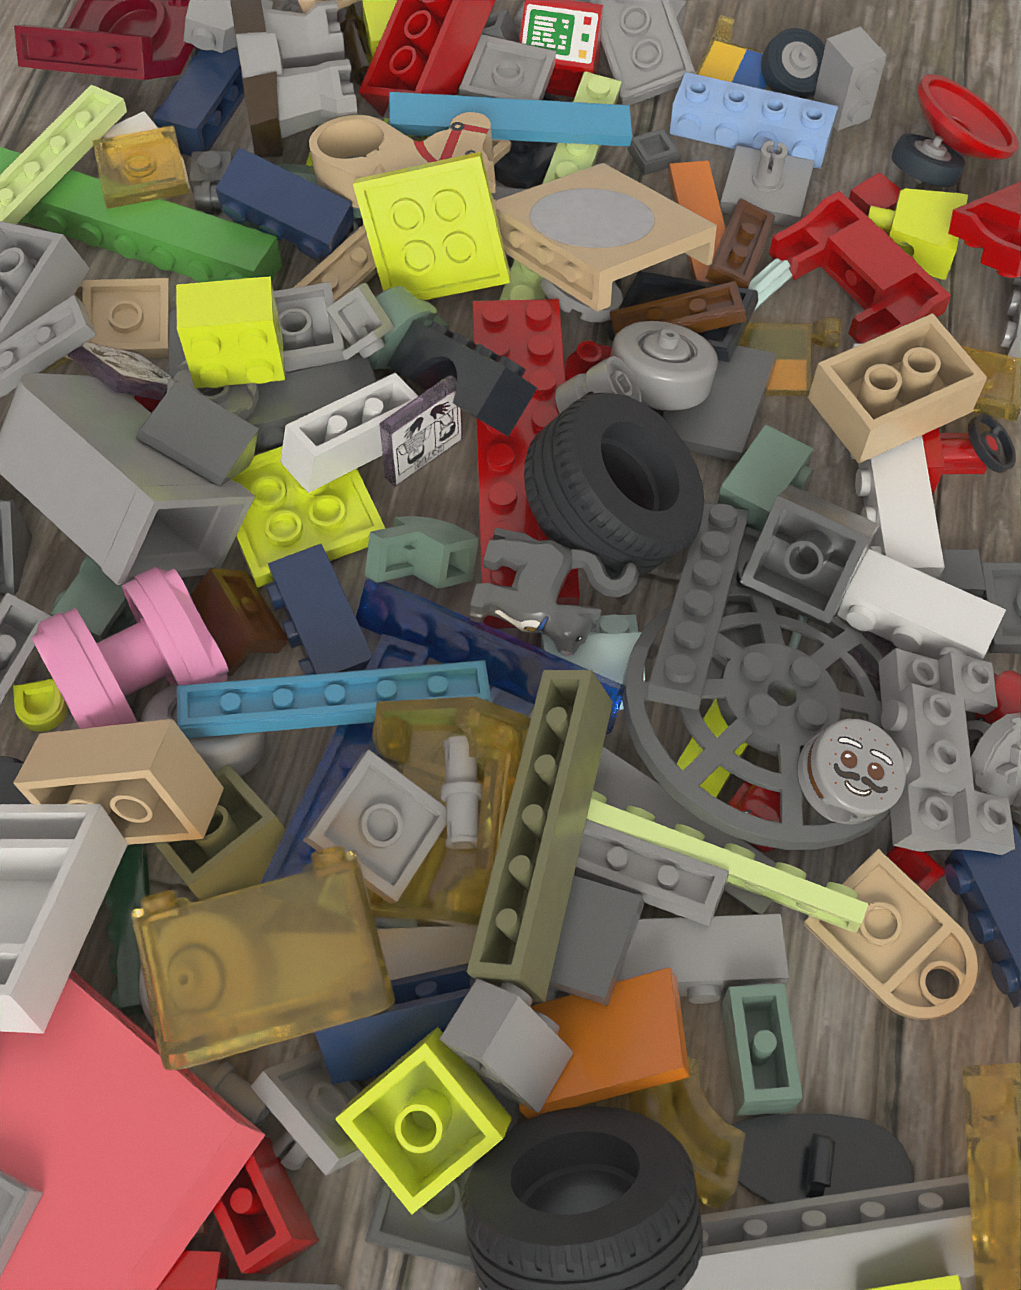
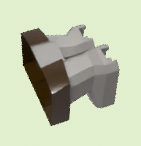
M230 0L255 155L261 158L283 156L282 138L316 125L319 127L325 122L338 117L357 115L356 95L354 94L353 85L350 83L351 65L349 59L344 60L343 35L340 30L339 22L337 23L338 4L336 0L316 2L305 14L262 8L261 0Z

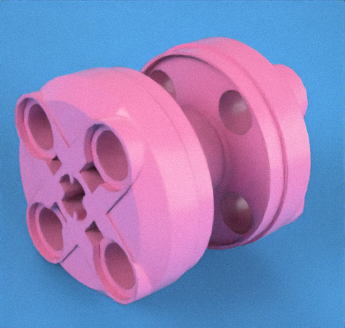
M153 567L134 576L132 581L123 584L122 590L137 624L98 643L95 642L76 608L63 614L59 612L39 622L35 636L31 637L80 729L137 723L125 696L163 677L167 678L170 685L177 683L178 686L227 681L229 669L224 657L207 630L184 582L174 568L167 571Z

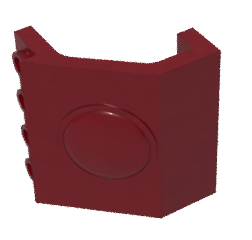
M78 0L63 28L27 24L14 25L18 67L138 80L180 75L194 48L193 44L183 41L185 18L190 0Z

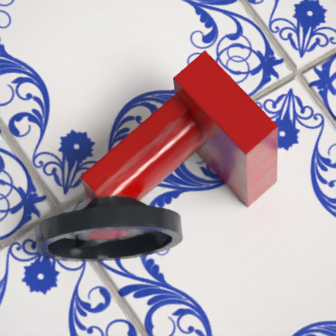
M981 413L969 421L968 433H939L938 427L922 435L932 493L935 492L942 474H985L987 467L997 473H1004L1014 467L1016 463L1014 445L1008 433L994 417L985 413ZM978 423L986 424L991 428L990 431L980 434ZM997 437L1000 440L1005 452V464L1000 456L1001 448L997 440Z

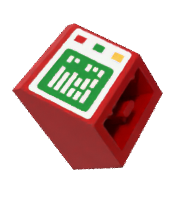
M525 0L519 43L556 51V63L545 92L575 97L584 71L598 75L603 5L572 0Z

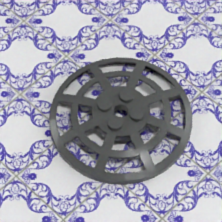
M731 587L727 601L752 602L755 612L732 614L722 618L714 652L727 660L728 664L720 679L707 678L702 698L717 699L719 710L729 727L716 737L710 731L698 710L677 706L686 728L696 743L704 750L682 770L671 759L656 736L645 701H651L647 700L649 681L643 682L644 665L649 648L659 631L667 624L672 605L663 609L646 625L633 646L623 676L622 702L626 725L638 754L652 776L683 807L699 819L728 835L756 845L785 850H817L842 845L867 834L889 816L890 809L858 824L847 825L830 822L820 825H803L802 794L804 793L798 778V760L805 744L812 737L838 722L841 711L866 716L868 722L882 728V702L878 701L868 676L849 652L855 649L871 665L878 676V661L884 657L858 631L837 616H834L828 624L753 588ZM774 606L805 616L828 628L837 636L832 639L806 623L777 615ZM759 625L763 643L742 649L721 633L735 627ZM781 628L802 634L822 647L809 656L795 648L786 646ZM839 660L854 678L862 696L838 691L836 684L826 670ZM768 692H776L783 695L788 700L790 706L778 705L768 695ZM746 742L762 752L776 755L779 759V773L755 766L736 755L734 751ZM721 765L728 772L748 783L780 792V822L764 820L739 811L713 797L700 785Z

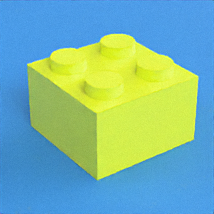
M271 276L176 285L177 330L194 388H218L227 385L263 384L270 381L285 380L283 336Z
M438 1027L351 1099L335 1118L411 1215L504 1138L512 1119L478 1075L440 1040L443 1032Z

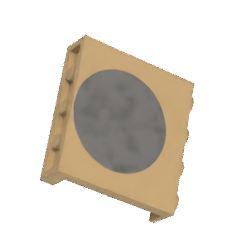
M605 163L496 200L497 210L495 211L505 253L597 312L611 306L612 282L682 253L691 256L706 266L711 265L713 261L716 224Z

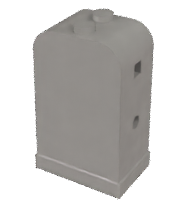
M24 374L20 379L0 430V474L102 567L101 571L117 585L132 581L134 576L153 567L167 571L174 568L181 578L206 575L210 568L221 569L255 498L250 491L232 479L222 486H218L136 438L140 428L152 413L119 387L102 379L84 375Z

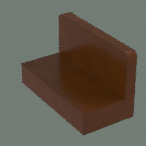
M210 568L190 595L207 630L224 657L229 669L227 676H232L250 653H279L288 642L284 631L250 576L244 570Z

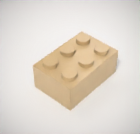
M930 314L819 362L808 399L856 461L861 463L971 413L988 377L936 316Z
M173 719L40 733L14 781V785L31 804H101L128 845L204 839L224 789Z

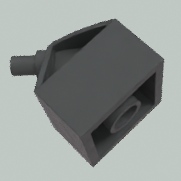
M789 485L777 496L740 583L829 624L839 611L844 595L870 546L879 524Z

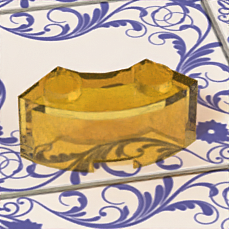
M688 1057L689 1078L628 1093L630 1111L643 1114L658 1122L683 1144L693 1164L699 1202L719 1209L736 1192L746 1133L725 1123L710 1107L700 1084V1061Z

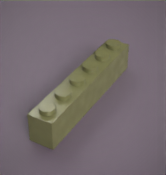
M543 670L466 971L474 980L480 979L499 988L502 983H512L529 994L533 1001L545 1002L613 704L593 670Z

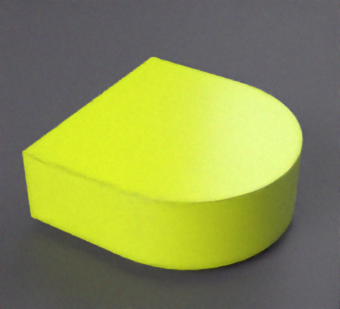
M53 678L13 685L15 712L23 725L29 730L46 732L59 726L66 718L68 706Z

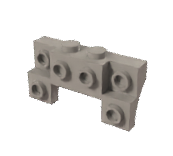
M895 648L878 661L882 701L881 724L884 731L898 746L906 771L902 795L890 808L893 845L919 852L957 849L989 852L998 855H1004L1015 849L1009 799L974 791L965 711L986 715L998 707L992 663L952 651L936 660Z

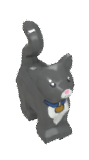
M495 527L493 540H489L483 567L496 571L500 567L505 566L512 568L517 573L512 587L491 583H476L470 603L469 616L470 620L481 622L487 615H492L510 623L521 631L545 634L555 643L560 654L566 656L574 655L579 646L586 642L589 633L596 632L597 624L593 621L600 618L601 609L582 605L557 604L559 593L569 572L575 568H582L585 570L592 587L605 596L620 597L630 593L636 586L639 577L638 569L635 564L627 563L619 577L611 578L608 576L599 556L585 549H569L552 540L537 541L525 533Z

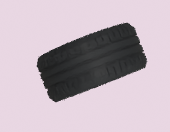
M615 393L584 395L573 402L536 434L527 450L524 465L525 492L530 509L540 529L548 540L557 542L569 549H585L598 555L606 568L608 576L611 578L619 577L627 563H633L637 566L639 577L646 575L690 544L700 529L705 499L698 467L688 447L677 432L658 413L640 401Z
M601 1106L566 1108L541 1114L519 1123L506 1131L504 1138L476 1161L464 1183L461 1204L470 1254L477 1283L481 1290H683L697 1270L703 1253V1229L692 1161L686 1148L672 1133L658 1122L643 1114L621 1108Z

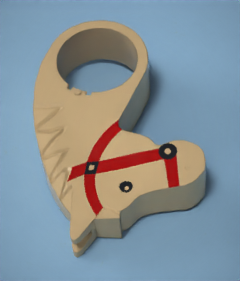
M466 112L459 114L452 119L448 130L439 131L423 141L412 140L384 121L366 115H348L332 119L319 126L309 139V148L317 185L351 201L354 208H359L353 187V182L357 178L482 152L491 193L496 192L494 162L491 161L493 158L491 122L488 117L480 113ZM352 156H361L357 158L344 159ZM493 198L494 207L497 210V203Z

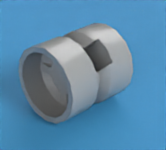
M616 356L609 357L589 368L586 374H578L559 385L556 389L555 397L559 413L563 412L584 395L595 393L626 395L642 402L640 387L629 366Z

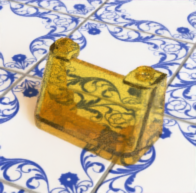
M476 696L377 702L373 727V740L376 748L385 758L398 762V772L445 807L446 802L441 800V786L446 784L444 740L454 736L467 737L469 757L477 759V781L483 785L482 799L478 801L479 828L477 846L471 849H452L446 847V824L397 902L388 903L361 882L354 879L349 915L478 928L531 721L529 717Z
M344 846L321 849L311 854L312 863L303 867V873L191 903L188 898H176L175 891L173 890L155 893L140 900L141 907L134 908L131 917L156 1043L164 1069L180 1070L368 1017L386 1010L395 1003L386 960L356 850L345 852Z

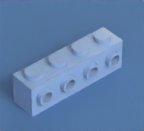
M685 72L673 102L669 134L736 149L738 145L761 150L765 142L775 141L774 153H776L778 142L786 145L787 155L814 160L813 167L821 169L831 138L838 106Z

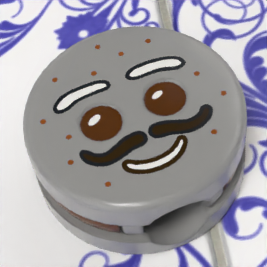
M844 719L832 724L805 744L798 760L799 783L806 799L818 813L836 823L850 825L867 821L890 809L899 800L904 790L906 771L898 746L883 729L866 720Z

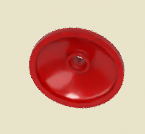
M935 74L925 75L918 83L917 97L925 121L937 136L943 138L941 143L965 156L977 159L1002 160L1012 157L1017 151L1019 142L1012 128L997 111L972 91L948 78Z

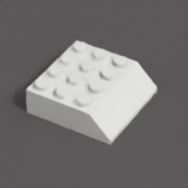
M0 804V1031L44 1033L128 845L101 804Z

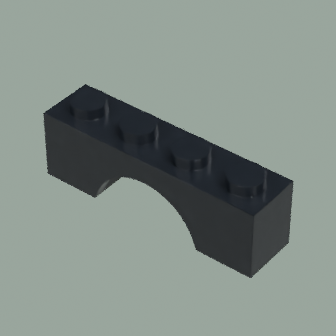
M413 320L387 365L438 397L457 382L452 403L508 437L537 390V387L522 378L526 371L522 366L503 355L500 357L479 343L476 345L461 334L453 333L435 321L431 323L430 327H427Z

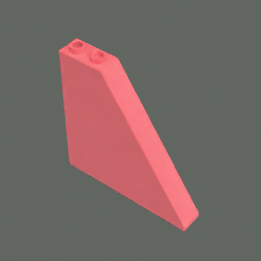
M73 969L44 1033L0 1031V1169L43 1193L0 1276V1290H156L262 1141L265 1134Z

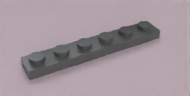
M705 502L700 529L691 542L648 684L647 700L699 711L747 526L749 510L734 508L728 504Z

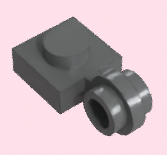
M232 151L192 152L189 182L191 190L194 192L197 210H204L206 214H214V210H222L215 189L233 159Z

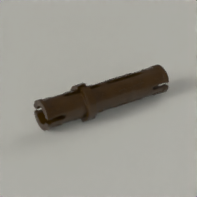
M351 4L338 10L337 23L339 22L345 51L353 70L355 82L361 86L372 61V54L365 39V24L362 18L357 15L355 5Z

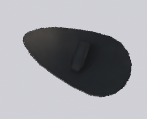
M833 1114L758 1116L736 1122L718 1131L710 1143L714 1159L727 1174L749 1192L770 1204L914 1183L913 1165L903 1145L886 1128L862 1118Z

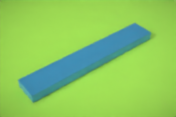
M389 92V125L404 135L432 136L439 131L448 130L452 119L457 115L474 112L488 117L491 122L492 139L630 146L633 137L629 105Z
M485 660L177 686V725L187 738L491 712L492 706Z

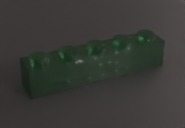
M142 844L127 845L112 878L111 891L106 892L107 908L109 911H112L113 922H108V936L110 942H114L115 954H110L109 963L111 973L116 974L117 985L111 988L112 1003L127 1016L144 1014L139 994V976L145 953L154 939L148 854Z

